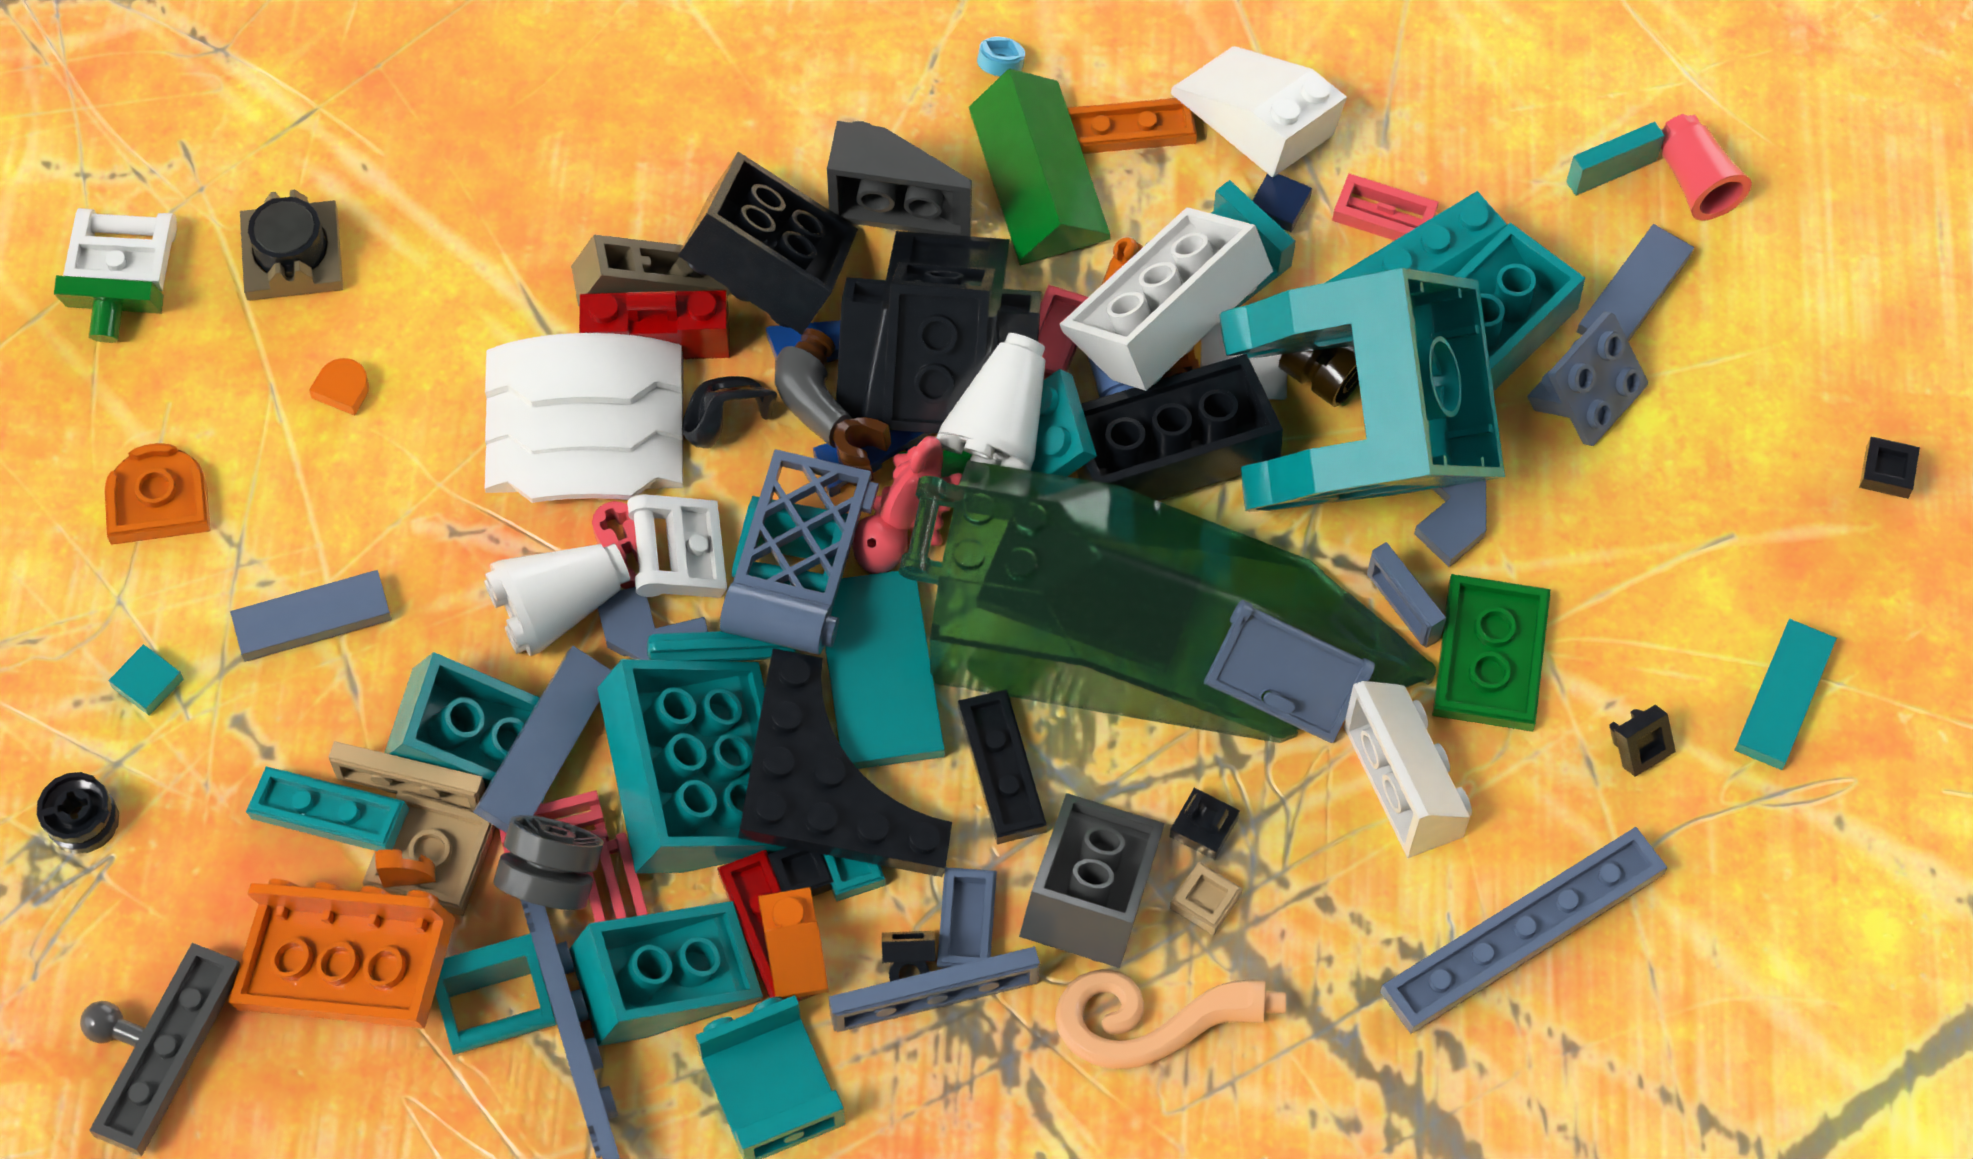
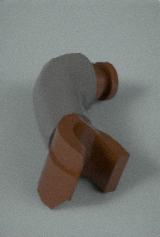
M808 328L801 336L802 341L796 343L794 347L788 346L783 348L775 361V386L782 401L790 411L823 441L836 448L839 464L871 471V481H874L867 452L861 448L873 446L887 451L891 445L889 426L886 423L867 417L852 419L833 398L825 385V381L828 378L825 365L827 357L833 354L836 346L825 333L817 329Z

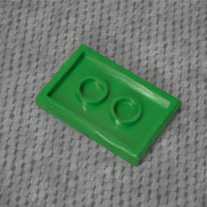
M1451 574L1432 716L1533 732L1536 724L1551 589Z

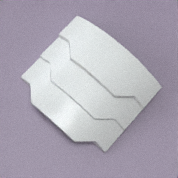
M568 333L522 339L486 350V493L519 492L531 503L562 499L600 498L629 500L631 497L641 494L645 489L683 488L682 345L636 335Z

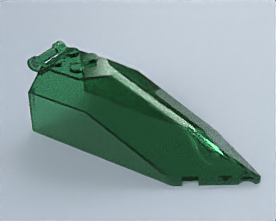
M970 460L966 464L959 485L948 484L945 480L935 476H923L918 480L915 495L919 499L908 553L903 554L901 557L899 574L910 580L938 585L930 634V674L933 676L934 684L986 693L1007 689L1009 697L1282 743L1297 737V730L1300 729L1204 684V680L1232 625L1229 620L1241 600H1245L1251 603L1254 608L1360 659L1366 658L1374 662L1375 668L1369 682L1398 684L1409 687L1419 682H1424L1428 685L1434 680L1436 667L1432 662L1428 661L1391 627L1328 577L1311 560L1118 485ZM939 505L954 508L942 562L928 558ZM1265 691V692H1263V694H1262V696H1261V697H1262V701H1264V700H1263L1264 695H1265L1267 692H1270V691Z

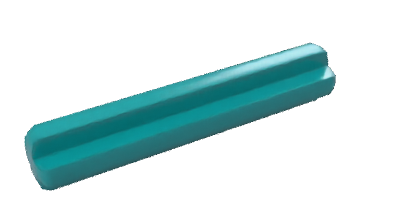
M721 631L652 634L648 637L647 641L649 660H764L771 658L773 648L796 652V649Z

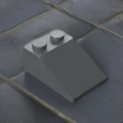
M863 121L852 123L836 122L827 165L830 211L850 224L917 233L971 236L972 180L885 127L873 126Z
M1066 793L1030 894L1019 937L1120 968L1165 823Z

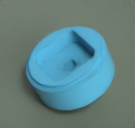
M990 37L983 40L979 46L977 64L983 71L999 77L1009 68L1022 71L1025 50L1018 42L1010 38Z

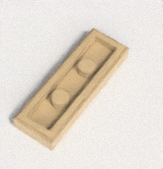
M334 741L328 756L338 780L396 794L399 790L474 810L486 791L482 776Z

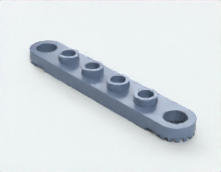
M521 900L596 1158L620 1159L609 1119L618 1117L610 1086L599 1088L594 1070L604 1068L595 1037L584 1039L580 1022L589 1020L581 989L570 992L566 979V974L575 972L567 942L556 944L545 906Z

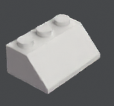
M1361 681L1353 684L1344 729L1406 857L1410 858L1463 838L1470 816H1472L1471 804L1465 791L1461 787L1455 788L1448 774L1450 764L1444 748L1439 743L1433 744L1426 730L1428 728V719L1422 704L1418 700L1412 701L1405 685Z

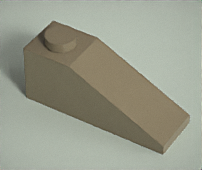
M594 234L571 265L579 307L580 294L727 290L728 296L731 292L726 286L709 275H701L695 272L688 265L687 261L678 256L683 245Z

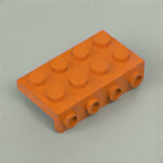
M278 878L270 879L268 884H250L247 895L258 903L228 1003L237 1010L425 1029L456 919L439 904L438 897L420 890H410L407 896L392 895L384 889L372 886H364L360 892L345 891L337 885L325 882L315 883L314 888L299 887L293 882Z

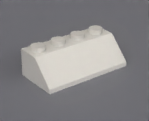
M1186 207L1059 325L1062 332L1112 380L1147 391L1179 359L1189 353L1194 345L1213 327L1220 323L1219 314L1221 312L1235 308L1246 296L1255 291L1257 286L1273 272V269L1255 225Z

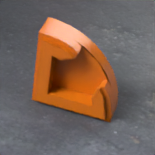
M397 849L375 851L376 870L383 888L436 882L435 864L424 855H421L418 861L402 858V851Z

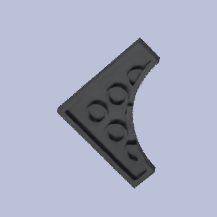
M773 648L738 838L942 877L946 868L952 822L915 811L894 800L870 782L848 758L831 728L822 695L821 673L823 658Z

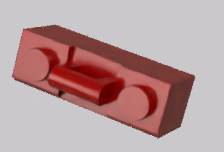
M727 290L580 294L579 333L626 334L669 341L682 345L683 359L730 358V316Z

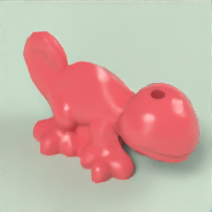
M934 436L924 438L917 446L910 448L907 453L896 454L893 457V463L896 468L893 471L894 482L892 486L884 487L882 496H876L873 505L874 515L865 517L858 522L852 548L856 561L865 571L872 574L885 573L896 567L907 554L909 529L911 531V549L922 550L927 545H941L943 540L939 529L944 525L942 514L950 511L953 504H962L965 501L966 495L962 488L965 482L964 475L956 473L948 477H941L943 447Z

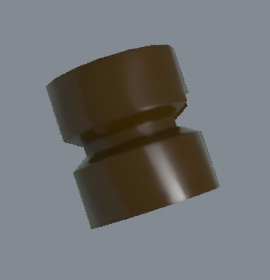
M1354 346L1282 354L1279 360L1278 367L1301 384L1309 381L1312 382V392L1333 407L1342 404L1359 385Z

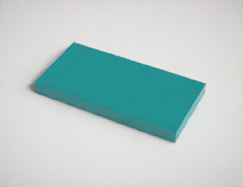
M915 568L842 578L831 615L839 617L838 631L833 646H825L840 746L857 769L945 757Z

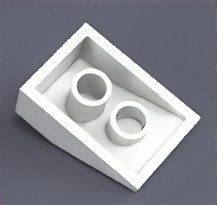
M1236 46L1231 47L1180 81L1171 90V94L1272 178L1334 135L1347 96L1311 68Z

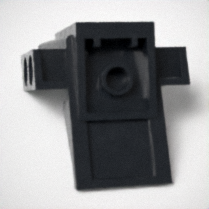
M896 231L886 280L846 278L841 303L836 401L852 419L861 417L876 419L888 424L889 430L938 433L944 420L1000 342H1005L1008 333L1020 334L1038 341L1042 292L1005 289L1010 239Z

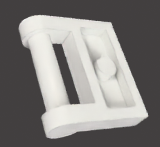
M78 208L75 214L63 276L153 282L160 291H163L171 244L176 237V215L174 213H158L157 217L96 214L94 209ZM95 233L145 235L153 236L151 240L98 237L94 235Z
M648 494L631 497L627 502L628 516L634 521L639 565V573L635 576L636 593L643 597L674 594L721 598L727 590L718 502L715 500ZM655 518L666 520L671 571L659 570Z

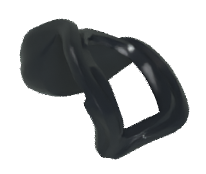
M728 376L707 380L698 386L690 399L683 419L682 432L693 446L703 449L711 448L718 441L722 433L723 404L725 401L755 398L760 414L766 420L772 417L777 393L772 389L763 388L756 380L744 376ZM750 385L751 388L715 392L720 389Z

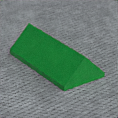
M1009 68L969 106V112L1019 265L1110 240V232L1059 82Z

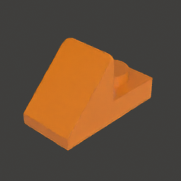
M810 887L758 896L775 997H782L784 1000L794 995L798 998L829 992L819 925L816 921Z

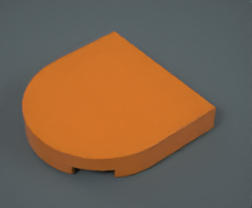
M153 443L137 447L128 453L129 456L107 476L105 483L107 538L111 545L210 531L208 489L205 476L200 464L190 455L178 450L176 446L166 443Z

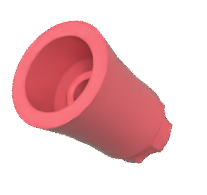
M1680 114L1666 122L1662 129L1665 135L1661 146L1662 155L1684 192L1692 216L1697 220L1706 221L1725 215L1736 208L1750 192L1752 185L1750 178L1729 158L1709 129L1701 124L1695 114Z

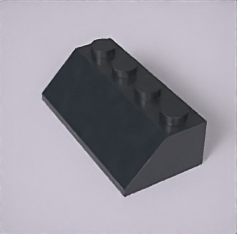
M1247 354L1161 379L1147 391L1134 387L1081 403L1097 456L1077 469L1076 472L1096 520L1240 476L1242 466L1281 457L1283 428Z

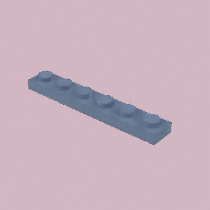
M1634 827L1382 985L1380 993L1409 1033L1412 1034L1665 874L1667 866L1638 828Z

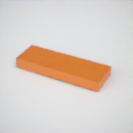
M1177 98L1067 108L1083 154L1196 144L1197 133L1193 112Z

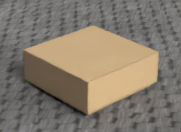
M1198 861L1172 899L1170 909L1210 934L1215 935L1240 898L1243 888Z

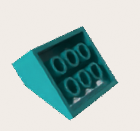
M621 659L597 687L635 873H684L728 864L765 849L770 854L787 848L738 838L765 691L759 662Z

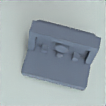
M1603 312L1587 331L1572 344L1571 348L1556 365L1543 376L1540 383L1527 397L1534 411L1570 418L1582 443L1594 446L1647 387L1648 380L1615 314Z

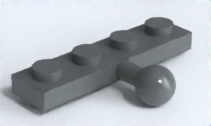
M191 943L145 1028L123 1019L121 1010L109 1001H96L84 1009L80 1018V1028L87 1039L95 1043H108L116 1039L135 1047L89 1130L95 1138L142 1157L233 988L240 966L238 960Z

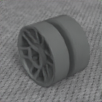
M531 815L513 816L510 819L504 841V847L510 852L500 856L493 883L501 891L526 902L563 910L583 909L587 905L593 884V878L587 872L597 869L604 842L594 833L566 822Z

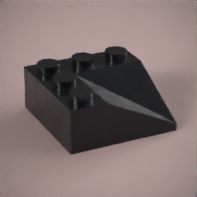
M738 151L710 192L678 256L687 261L688 265L695 272L701 275H709L726 286L736 298L753 303L767 312L780 326L792 328L802 335L832 293L858 228Z

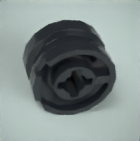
M83 772L66 773L53 779L43 789L37 801V817L41 827L59 848L74 854L89 853L103 847L113 837L119 825V810L104 784L102 785L93 775ZM82 807L78 812V818L73 819L70 816L75 808Z

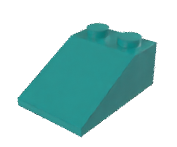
M433 652L411 671L384 753L482 776L487 789L540 697Z
M733 901L589 923L569 948L598 1046L648 1038L758 1002L763 998Z

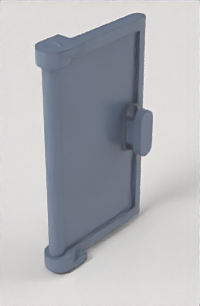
M1241 600L1229 620L1232 625L1204 680V684L1318 738L1333 743L1346 718L1353 684L1369 681L1374 671L1375 663L1366 658L1360 659L1254 608L1251 603ZM1265 691H1270V692H1267V693L1264 695V697H1263V700H1264V701H1262V697H1261V696H1262L1263 692H1265Z

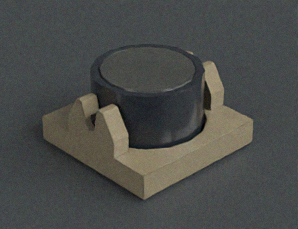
M293 189L290 190L289 197L280 198L276 192H270L264 204L257 209L240 211L243 282L247 301L343 290L338 208L335 200L309 203L307 196Z

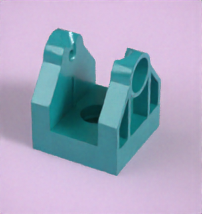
M1399 268L1287 290L1219 314L1226 356L1247 354L1248 358H1259L1354 346L1365 424V440L1312 448L1272 460L1242 466V491L1245 511L1279 510L1392 496L1505 477L1478 280Z

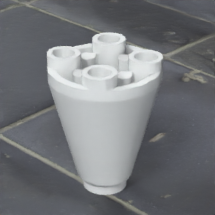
M1008 333L1005 342L999 343L942 423L936 438L940 441L944 450L955 454H962L963 451L972 454L969 461L970 464L992 473H997L1000 466L1002 470L1021 478L1028 477L1035 459L1046 362L1042 357L1045 350L1043 344L1020 334Z
M613 543L606 547H603L602 544L498 560L490 564L491 571L485 574L487 580H484V583L495 608L505 606L509 619L506 620L507 626H505V631L515 653L518 654L526 650L530 656H533L543 651L620 591V584L630 581V575L620 551Z

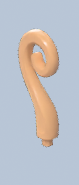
M1100 969L1080 975L1069 983L1059 998L1055 1022L1059 1035L1068 1048L1078 1057L1100 1067L1130 1069L1150 1064L1170 1055L1205 1030L1217 1024L1226 1022L1264 1023V1013L1285 1014L1286 992L1265 991V981L1239 980L1223 983L1206 990L1153 1032L1132 1040H1109L1093 1034L1086 1027L1083 1015L1088 1000L1100 993H1111L1120 999L1121 1008L1118 1011L1106 1014L1102 1019L1104 1031L1110 1034H1122L1132 1030L1140 1022L1144 1013V1001L1140 989L1130 977L1118 971Z

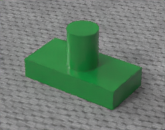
M56 275L54 295L66 307L92 309L89 338L94 341L105 343L118 342L122 311L162 314L164 295L153 282Z

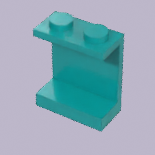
M795 995L784 1000L782 997L766 999L753 1008V1012L734 1020L729 1016L716 1019L704 1027V1032L695 1035L700 1057L743 1159H764L845 1126L843 1105L836 1089L832 1091L802 1023L800 1007Z

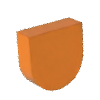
M339 358L330 361L321 369L309 392L312 399L355 416L368 394L369 382L365 369L360 363L349 358Z

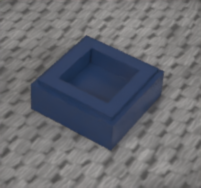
M1267 174L1252 201L1283 230L1291 233L1311 197L1312 188L1280 174L1273 178Z

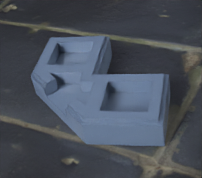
M1486 481L1433 489L1445 503L1415 528L1414 535L1448 567L1460 559L1485 536Z
M636 587L618 591L598 607L607 648L624 657L629 656L633 659L649 660L647 641L648 637L652 634L708 632L705 617L655 628L648 599L638 595Z

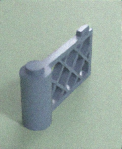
M777 449L774 450L734 581L730 584L725 596L720 618L721 632L817 655L821 654L824 646H833L838 631L839 617L831 616L861 512L871 514L879 488L878 483L871 482V471ZM782 467L803 471L810 483L786 495L778 483ZM837 480L856 483L854 496L834 506L824 490V487ZM775 492L779 499L772 502V498ZM816 492L827 511L803 522L792 504ZM785 508L797 527L772 539L764 526L766 518ZM849 511L845 523L841 515ZM834 519L842 532L841 540L821 550L810 532ZM762 536L765 543L758 547L760 537ZM803 536L814 555L790 567L779 548ZM771 552L783 570L767 580L749 576L752 563ZM835 556L833 566H831L828 559ZM821 564L829 577L825 593L803 588L796 576ZM789 580L792 585L784 583Z

